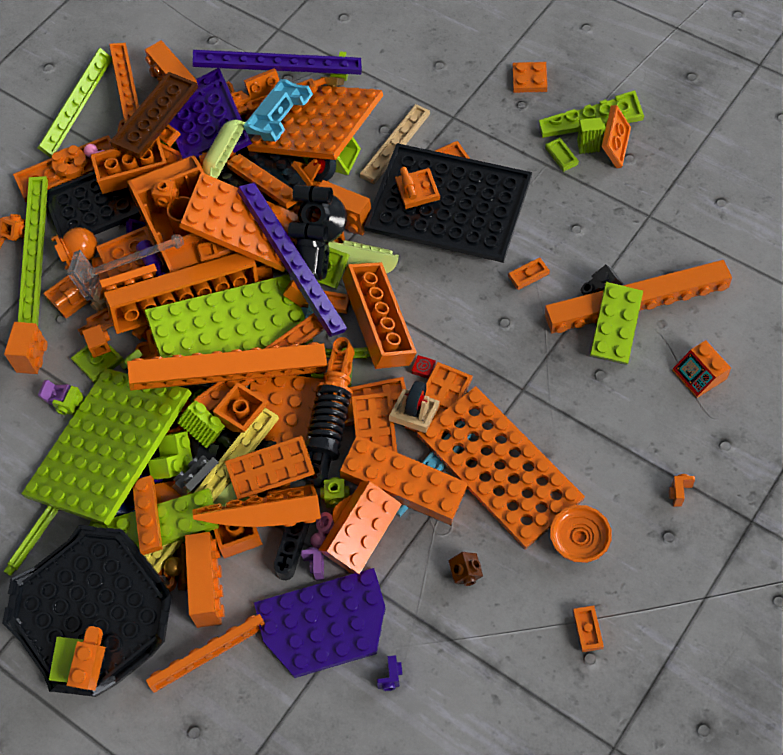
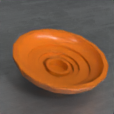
M574 505L563 509L555 516L551 524L550 538L554 548L564 558L573 562L588 563L599 559L607 552L612 541V529L607 518L598 510L586 505Z

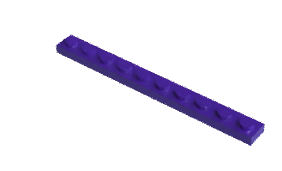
M193 50V67L271 70L275 68L276 71L361 75L362 72L361 58Z
M251 183L239 186L237 192L328 336L332 337L344 333L347 329L346 325L256 184Z

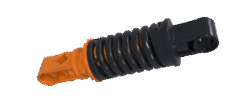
M339 337L333 342L331 356L328 361V370L324 373L323 377L324 382L317 384L316 398L312 408L313 412L311 413L310 425L306 435L305 445L315 474L319 473L316 478H313L314 475L306 477L311 484H314V487H322L324 485V480H327L331 461L339 459L340 453L338 449L341 447V435L344 433L343 428L347 419L346 414L350 405L349 400L353 394L348 385L351 382L349 376L352 370L355 351L349 340L345 337Z

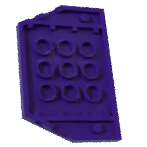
M220 68L196 79L198 89L169 123L171 127L181 134L176 142L182 158L194 155L200 161L199 155L209 151L221 127L226 122L231 120L242 121ZM245 129L233 149L234 153L252 144Z
M374 568L361 571L360 574L347 575L254 602L256 614H260L265 623L264 626L259 625L264 644L294 678L377 654L386 607Z

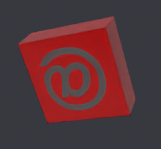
M418 355L411 370L412 374L429 379L436 365V360Z

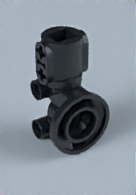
M295 185L292 194L293 200L303 203L298 211L300 222H290L288 236L289 238L296 239L292 241L316 280L322 281L327 275L330 252L329 245L325 243L334 241L342 234L347 223V211L342 201L333 195L332 188ZM316 208H319L321 211L320 219L312 222V214Z

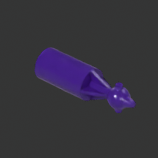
M143 240L136 245V250L144 265L155 264L157 269L156 277L166 274V272L162 273L163 263L151 241Z

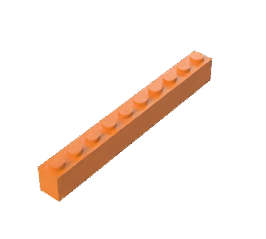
M720 260L623 286L643 290L639 310L641 311L645 309L651 310L664 304L670 305L680 300H689L699 295L705 296L714 291H724L729 288L732 276L725 261ZM603 291L545 305L544 315L551 334L556 332L562 333L571 328H581L591 323L596 324Z
M312 342L301 346L299 344H292L289 347L272 346L268 349L256 347L246 351L235 349L224 353L214 351L211 354L194 353L191 356L173 355L169 358L157 356L147 360L136 358L132 361H127L129 386L130 391L321 373L326 372L327 360L324 343Z

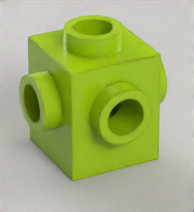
M332 477L329 480H324V487H321V499H325L327 508H335L340 501L350 496L349 486L345 485L344 479Z

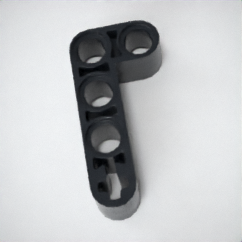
M298 522L294 526L285 527L274 561V569L279 579L287 581L294 576L310 523ZM295 528L301 529L298 533H292V530ZM288 547H295L292 552H286Z

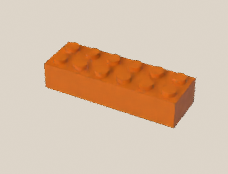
M382 262L348 264L342 280L375 369L410 366L417 352Z
M356 436L340 469V478L359 485L361 481H371L402 505L448 525L452 524L468 486V483L360 436Z

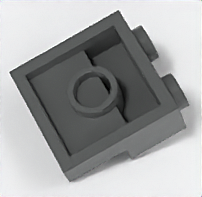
M204 455L200 459L195 457L187 465L190 469L186 473L181 471L173 479L176 483L172 488L181 496L187 495L219 462L214 457L210 460Z

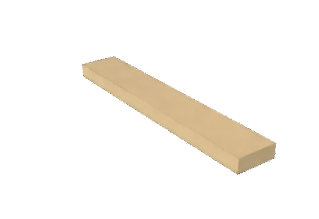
M415 104L360 172V178L375 184L386 171L396 144L406 145L428 118L430 110Z

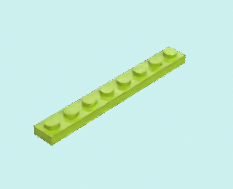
M101 48L95 52L37 146L40 151L50 158L57 152L112 61L111 56Z

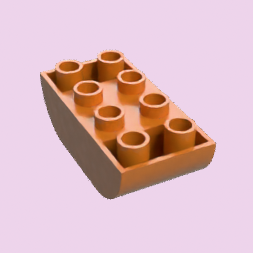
M194 155L126 181L130 194L168 273L202 264L197 244L209 242L205 238L179 228L201 172L204 173ZM156 179L175 181L176 188L179 189V197H176L177 200L173 199L172 201L174 209L171 203L167 207L156 206L154 198L151 196V188L155 185ZM216 243L219 258L238 253Z

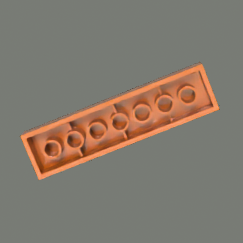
M235 253L104 292L116 334L148 325L144 313L146 309L258 282L257 266L254 259L240 253Z

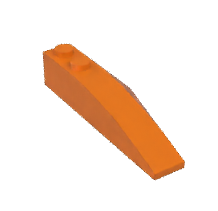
M314 484L267 492L268 496L258 497L257 494L252 495L243 502L234 499L227 502L226 506L217 503L193 509L194 520L240 527L280 525L290 527L298 522H316V519H321L318 495Z

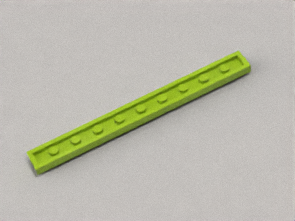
M46 176L29 177L18 322L36 323L37 326L39 320L48 179Z

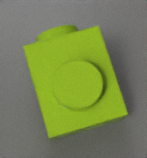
M71 386L63 402L53 399L52 404L59 414L74 416L78 406L83 402V395L78 387Z

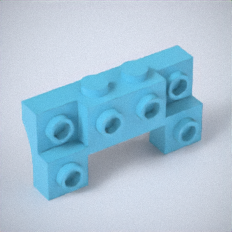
M280 79L243 125L244 129L248 134L260 135L265 141L276 142L285 130L281 123L282 119L293 105L304 106L313 95L311 89L306 85H297L287 79Z

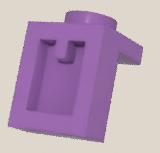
M316 547L301 550L303 561H310V573L314 574L316 580H324V555Z

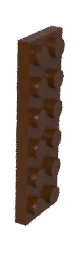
M168 72L110 141L111 146L141 158L198 89L197 83Z

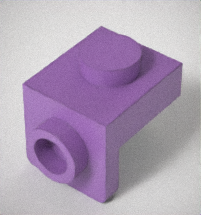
M44 380L38 396L49 405H53V399L63 402L71 386L68 384L54 385L49 380Z

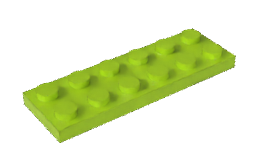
M209 488L157 504L162 546L185 539V535L204 533L219 528L218 524L193 519V509L214 504ZM135 511L114 517L109 526L100 523L93 524L94 527L122 529L139 547Z

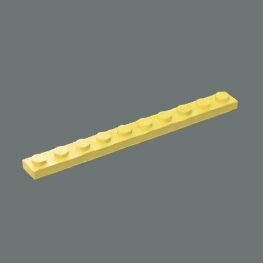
M264 408L245 433H240L195 492L209 488L214 502L231 481L225 461L254 452L279 420L278 415ZM185 539L163 545L162 550L146 554L145 556L159 573L164 567L166 559L175 553Z

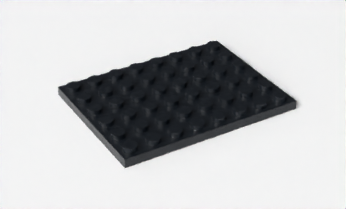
M397 143L364 225V231L504 263L528 191L532 172ZM406 167L408 173L430 168L440 200L405 209L395 181V177L401 176L400 169Z

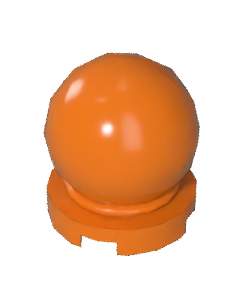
M72 228L65 233L63 238H59L58 234L51 237L53 242H57L54 246L61 261H66L67 263L64 266L66 270L73 268L71 264L73 262L83 263L89 261L97 252V239L86 228Z

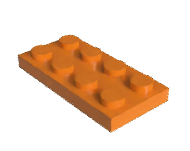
M437 362L426 383L425 394L429 398L440 401L433 419L465 395L473 380L472 375ZM405 426V428H407V429H409V430H412V431H414V432H416V433L418 432V430H415V429H412V428H409V427H406V426ZM444 431L439 434L441 439L445 434Z
M404 377L348 387L353 391L352 396L390 392L392 409L402 390H406ZM352 397L349 400L350 405L346 414L345 427L355 425Z
M391 393L352 396L356 436L397 452L394 422L389 421V415L392 411Z
M303 436L225 461L238 500L315 474Z

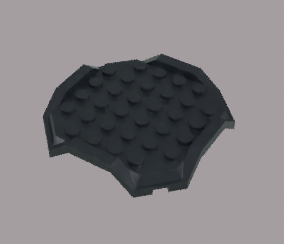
M78 525L64 544L36 566L10 579L8 590L10 596L8 606L5 607L2 624L22 643L43 674L49 692L97 697L120 683L150 659L165 642L172 595L164 580L147 557L140 553L139 547L122 529ZM95 626L102 629L103 636L100 646L106 648L95 691L66 686L67 682L49 680L57 637L84 640L88 627Z

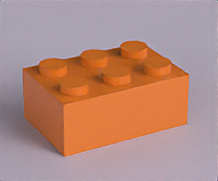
M322 180L318 187L332 188L333 195L338 197L346 208L347 223L345 229L351 233L363 236L365 232L364 225L371 210L370 198ZM316 208L315 213L321 216L320 209Z

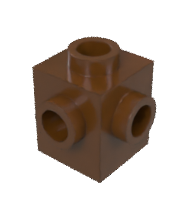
M461 552L448 560L455 584L471 586L476 583V580L483 577L477 553Z

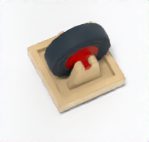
M415 381L410 390H402L389 415V421L426 433L440 401L426 396V384Z

